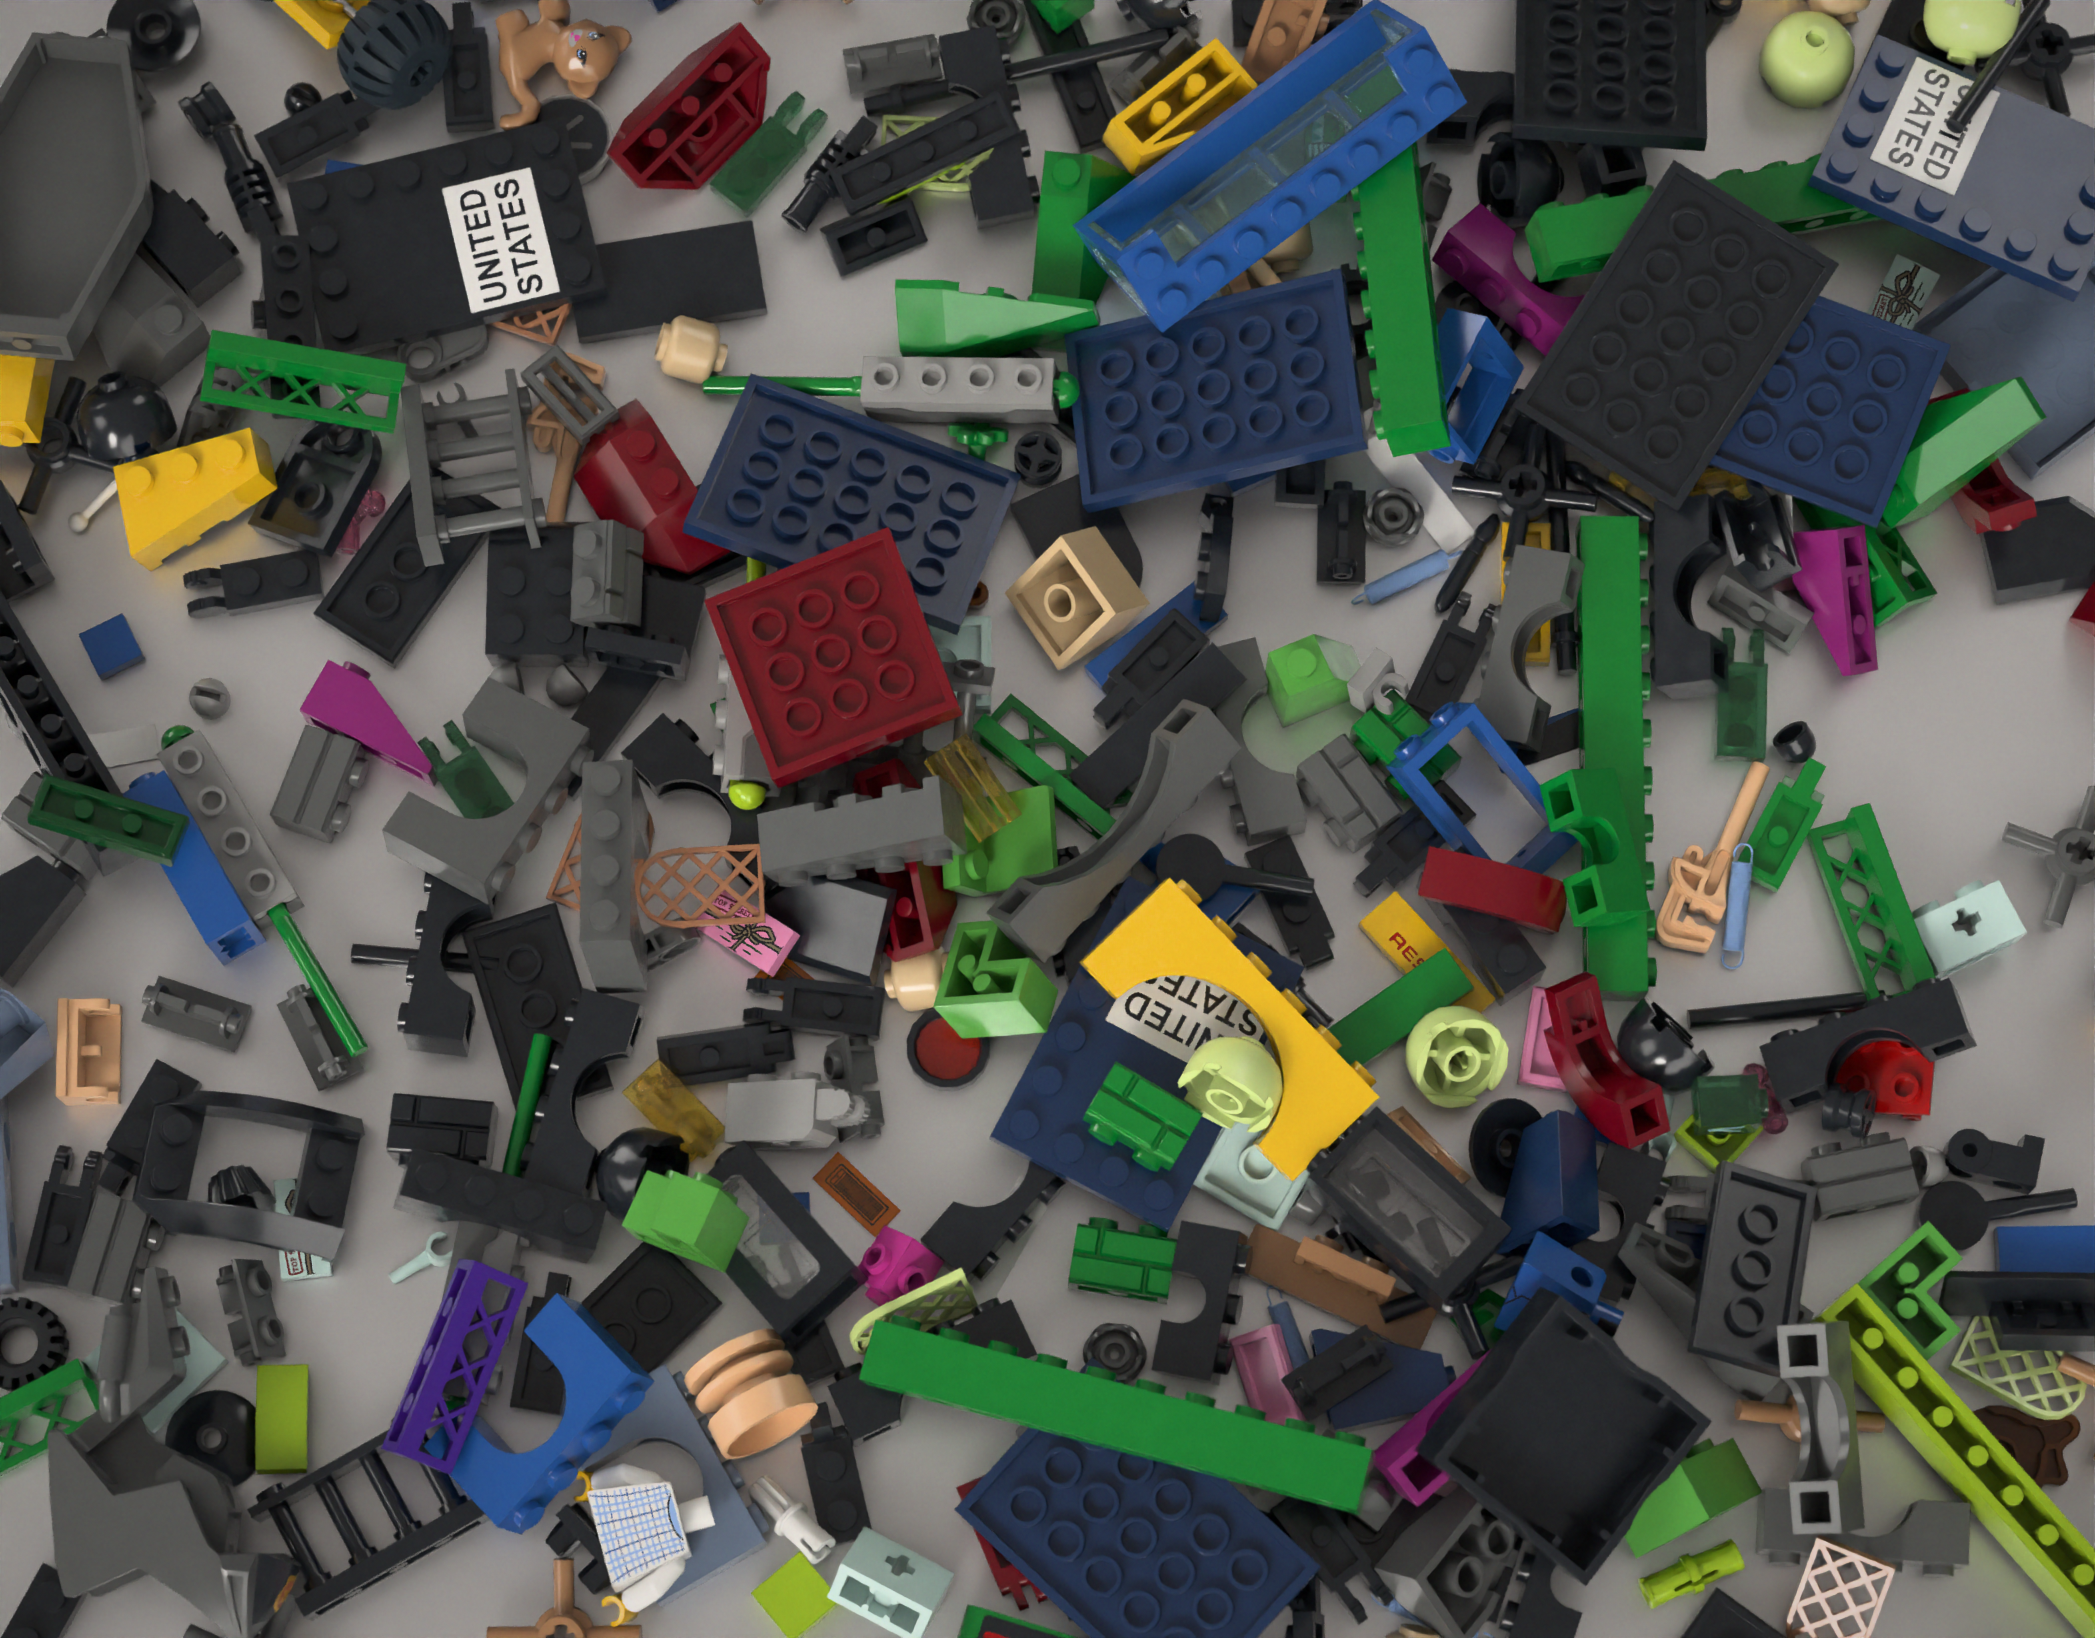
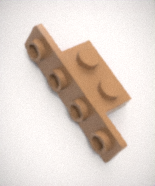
M1327 0L1263 1L1240 64L1254 81L1262 84L1307 50L1312 40L1319 41L1323 38L1330 19V15L1323 13Z
M1261 1224L1254 1226L1247 1245L1253 1247L1249 1276L1358 1327L1366 1324L1371 1333L1377 1334L1397 1345L1421 1349L1437 1311L1430 1307L1385 1324L1378 1305L1409 1294L1394 1287L1397 1279L1388 1275L1390 1268L1387 1265L1367 1256H1362L1361 1261L1355 1260L1342 1253L1344 1247L1340 1243L1322 1235H1316L1314 1240L1304 1236L1302 1242L1299 1243Z

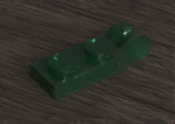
M797 91L791 93L783 101L774 117H768L710 182L711 191L746 218L751 215L807 152V145L820 132L828 119V115L819 108L805 119L796 135L787 129L786 126L801 111L806 99Z
M1721 628L1720 640L1728 646L1729 693L1716 694L1714 760L1756 761L1763 763L1765 760L1768 664L1764 663V630L1753 629L1749 636L1748 663L1734 662L1736 642L1733 628Z
M453 720L444 724L443 727L445 735L461 754L445 764L440 756V751L433 741L424 737L417 742L436 770L434 772L436 778L464 818H489L504 812L514 804L475 745L470 746Z

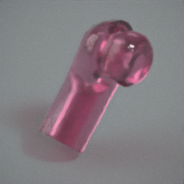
M370 488L367 490L336 549V553L355 555L360 549V524L368 515L377 517L385 509V497L381 492H372Z
M1756 1063L1747 1064L1742 1074L1737 1076V1091L1757 1114L1767 1133H1782L1787 1128L1789 1122L1773 1090L1766 1084L1769 1080L1767 1069Z

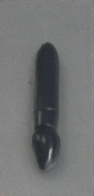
M1565 461L1566 476L1576 486L1584 487L1592 493H1598L1600 499L1629 516H1639V521L1651 522L1654 520L1653 510L1641 500L1606 479L1592 473L1586 465L1577 461Z
M1492 513L1475 529L1473 539L1463 551L1436 597L1434 606L1437 613H1444L1454 604L1487 548L1486 546L1492 544L1496 539L1500 527L1498 514Z

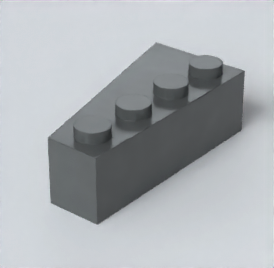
M937 775L923 778V789L905 788V785L900 783L882 787L883 793L881 798L873 799L872 796L853 793L839 796L833 801L834 808L825 809V804L811 802L757 814L762 873L775 882L778 881L780 886L792 887L807 884L808 877L826 874L827 879L841 880L855 877L857 875L856 870L875 867L876 872L890 873L905 869L904 863L923 860V864L927 866L952 863L953 856L967 854L962 796Z

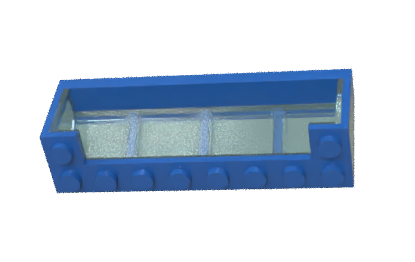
M1372 0L1075 223L1073 227L1096 263L1155 327L1163 333L1465 105L1467 101L1426 28L1379 0Z

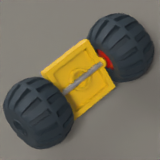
M263 0L278 4L327 50L338 46L337 62L344 81L358 98L378 108L398 110L418 103L422 100L423 96H427L434 89L433 87L442 80L443 73L448 69L452 59L453 42L448 25L436 8L424 0Z

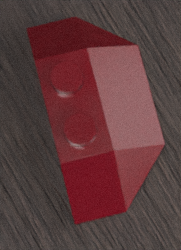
M737 22L689 54L623 120L606 153L637 188L698 190L762 126L767 93V71L770 70L771 57L742 23Z
M637 399L617 409L620 418L613 423L609 421L604 425L605 429L598 435L594 433L590 436V442L586 444L573 475L599 520H615L626 525V528H633L644 533L643 562L676 569L677 572L692 575L729 553L731 550L682 532L684 521L698 492L696 486L651 415Z
M896 758L855 773L852 787H854L853 793L872 796L873 799L882 797V787L901 783L905 785V788L922 789L901 759ZM921 860L904 863L905 869L897 872L879 873L875 871V867L856 870L857 875L855 877L898 889L883 951L892 961L898 962L914 958L940 948L958 905L955 892L943 887L942 865L927 866Z

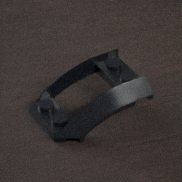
M198 1090L156 1103L151 1111L132 1202L146 1215L150 1214L167 1230V1235L176 1237L177 1234L226 1239L290 1253L298 1251L322 1257L321 1260L332 1262L346 1230L342 1226L359 1141L365 1135L363 1121L361 1118L301 1103L230 1092ZM205 1116L253 1121L307 1133L290 1215L244 1206L187 1200Z

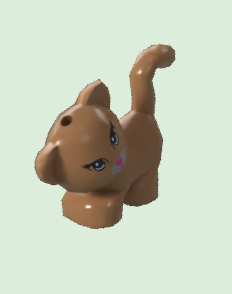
M540 0L538 2L540 19L532 24L529 23V19L521 9L512 10L500 15L495 20L499 32L497 37L500 42L498 54L499 70L506 78L511 94L522 105L521 112L502 115L499 120L500 127L507 131L532 125L536 122L542 104L531 91L527 82L536 74L540 67L548 62L554 63L555 70L561 78L567 80L569 90L575 96L585 100L593 96L599 82L611 74L618 62L619 56L631 44V34L623 27L613 25L604 27L589 19L569 25L570 5L568 0Z

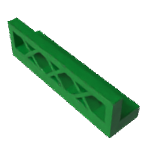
M212 330L207 347L200 401L393 434L396 425L399 395L405 379L406 363ZM215 367L236 370L246 384L234 392L212 389ZM250 373H255L259 375L253 378L250 375ZM271 376L284 378L294 392L283 400L270 399L259 384ZM298 381L307 382V384L301 386ZM319 385L330 386L336 391L342 401L330 409L318 407L307 393ZM251 390L255 396L247 395L246 393ZM347 390H353L356 392L350 395ZM367 393L388 396L386 417L366 415L355 401ZM299 398L303 402V404L293 403ZM348 407L351 410V412H346L342 410Z
M1792 497L1811 529L1865 525ZM1883 516L1877 529L1865 525L1874 628L1886 624L1907 607L1926 602L1938 594L1897 528L1890 529ZM1877 535H1879V536L1882 537V539L1884 540V542H1885V544H1886L1887 546H1885L1884 544H1882L1881 540L1879 539V537H1878ZM1903 575L1907 577L1915 591L1911 590Z
M1011 693L991 716L984 713L974 724L973 740L1030 787L1041 785L1052 787L1054 790L1055 807L1096 841L1104 836L1116 822V819L1110 815V808L1127 807L1134 794L1128 789L1120 799H1117L1105 811L1073 785V780L1068 776L1074 770L1071 767V759L1080 765L1088 756ZM1011 711H1014L1028 723L1029 739L1018 740L1000 725ZM1034 729L1041 733L1045 738L1034 739ZM1056 742V746L1065 753L1066 769H1053L1036 755L1035 747L1055 746Z
M1867 803L1852 807L1845 820L1810 829L1807 839L1867 1000L1869 1001L1880 996L1874 980L1880 966L1900 976L1905 991L1893 994V997L1913 991L1912 987L1920 981L1936 978L1871 804ZM1842 834L1847 835L1853 851L1847 864L1827 854L1823 843L1824 839ZM1855 859L1860 871L1852 867ZM1834 870L1842 873L1838 881ZM1847 876L1866 886L1870 897L1864 909L1844 899L1840 888ZM1872 904L1876 915L1868 912ZM1850 914L1859 918L1855 926L1853 924ZM1863 921L1883 931L1886 943L1880 954L1861 945L1857 933ZM1888 950H1890L1893 960L1885 957ZM1867 959L1875 963L1872 971Z
M76 1358L0 1398V1432L10 1427L6 1438L0 1436V1442L4 1443L0 1454V1476L47 1453L48 1432L51 1429H57L58 1423L68 1425L69 1427L62 1431L66 1434H71L90 1417L88 1416L78 1422L61 1417L69 1396L86 1388L96 1411L99 1409V1387L90 1368L83 1361ZM56 1403L52 1414L42 1411ZM32 1415L50 1420L42 1441L32 1446L15 1441L22 1420ZM12 1447L23 1449L17 1454L9 1457Z

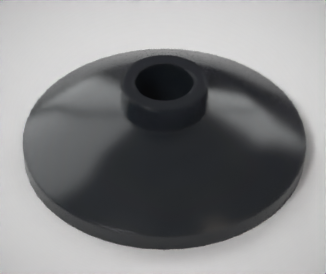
M117 0L109 12L106 32L107 36L127 41L135 69L146 72H158L173 68L189 57L200 38L201 19L197 7L192 0ZM156 29H162L165 31V33L157 39L149 38L151 32Z
M1505 1098L1490 1103L1478 1115L1470 1133L1469 1158L1474 1175L1489 1193L1500 1198H1506L1524 1128L1542 1119L1540 1113L1526 1101L1516 1098Z
M212 1390L199 1393L187 1400L172 1416L166 1431L165 1445L183 1455L192 1456L228 1475L235 1488L247 1481L256 1472V1408L247 1399L233 1392ZM211 1430H218L221 1434L220 1443L214 1448H207L204 1443L205 1435Z

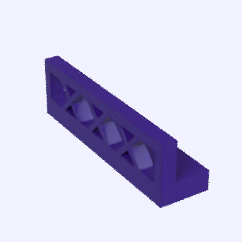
M458 1260L381 1449L451 1475L529 1283L476 1260ZM488 1279L511 1288L503 1309L487 1315L481 1299ZM476 1311L479 1319L471 1322ZM498 1320L496 1327L493 1331L491 1322ZM482 1327L488 1342L487 1349L483 1357L468 1363L461 1345L466 1333ZM457 1360L459 1367L452 1370L454 1362ZM478 1368V1371L474 1378L471 1370ZM463 1375L469 1391L465 1403L448 1411L442 1396L447 1381ZM437 1406L440 1415L432 1418ZM459 1415L456 1425L454 1427L452 1418ZM443 1423L449 1442L442 1459L419 1451L426 1431Z

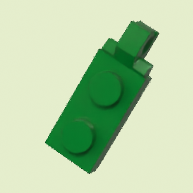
M1810 757L1802 768L1797 780L1785 775L1782 782L1778 783L1747 841L1753 849L1751 880L1775 893L1779 890L1823 806L1821 802L1825 795L1814 789L1826 766ZM1745 845L1737 861L1751 863V850Z

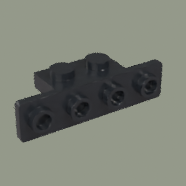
M264 235L260 240L263 284L259 300L251 301L252 329H260L261 338L317 348L309 238L305 235ZM271 376L264 381V391H270V399L283 400L294 392L284 378ZM298 381L301 386L307 384V382ZM317 386L307 394L318 407H321L320 389ZM299 398L298 400H296L295 402H293V403L303 404V402L300 400V398ZM272 413V417L275 419H303Z
M1949 1271L1944 1276L1938 1305L1948 1316H1988L1999 1350L2095 1351V1273Z

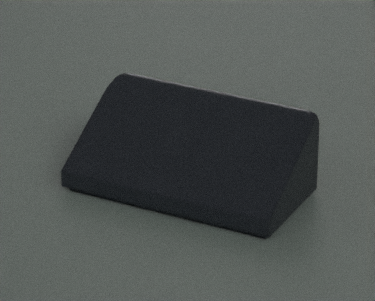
M908 194L888 203L877 204L860 213L845 217L819 229L841 277L928 241L913 200Z

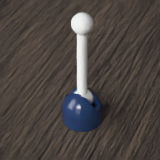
M147 441L135 445L137 455L126 457L125 462L128 463L156 455L159 452L155 448L151 449V445ZM115 479L81 513L76 512L69 517L68 524L72 530L82 531L87 527V519L117 491Z

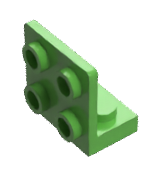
M1041 785L986 797H979L955 789L962 796L967 854L953 856L952 863L942 865L944 889L971 897L992 895L1005 892L1018 877L1038 874L1058 867L1054 790L1052 787Z

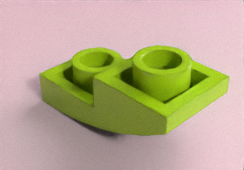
M308 1364L257 1365L256 1475L308 1473Z

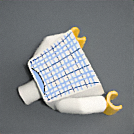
M620 1464L595 1472L578 1471L575 1480H585L586 1490L581 1496H574V1501L590 1502L612 1588L616 1592L624 1590L622 1593L605 1597L602 1600V1606L606 1607L615 1603L619 1606V1618L610 1623L613 1627L632 1622L637 1618L640 1610L661 1598L684 1572L685 1560L692 1556L686 1534L715 1525L708 1497L706 1495L678 1504L671 1482H664L656 1472L628 1464Z

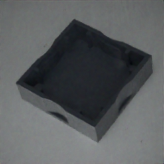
M1539 1287L1414 1451L1564 1573L1587 1586L1629 1531L1645 1500L1656 1488L1668 1480L1712 1421L1661 1378L1641 1369L1633 1363L1619 1348L1614 1339L1562 1296Z

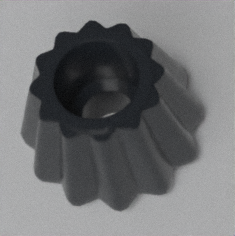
M242 1164L219 1170L216 1175L211 1177V1182L208 1183L207 1202L244 1206L272 1211L271 1206L276 1203L271 1190L250 1166L245 1167Z

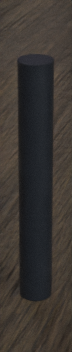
M353 943L351 963L407 968L410 956L418 957L419 949ZM448 952L445 961V971L473 973L468 953ZM479 956L483 970L498 971L499 958Z

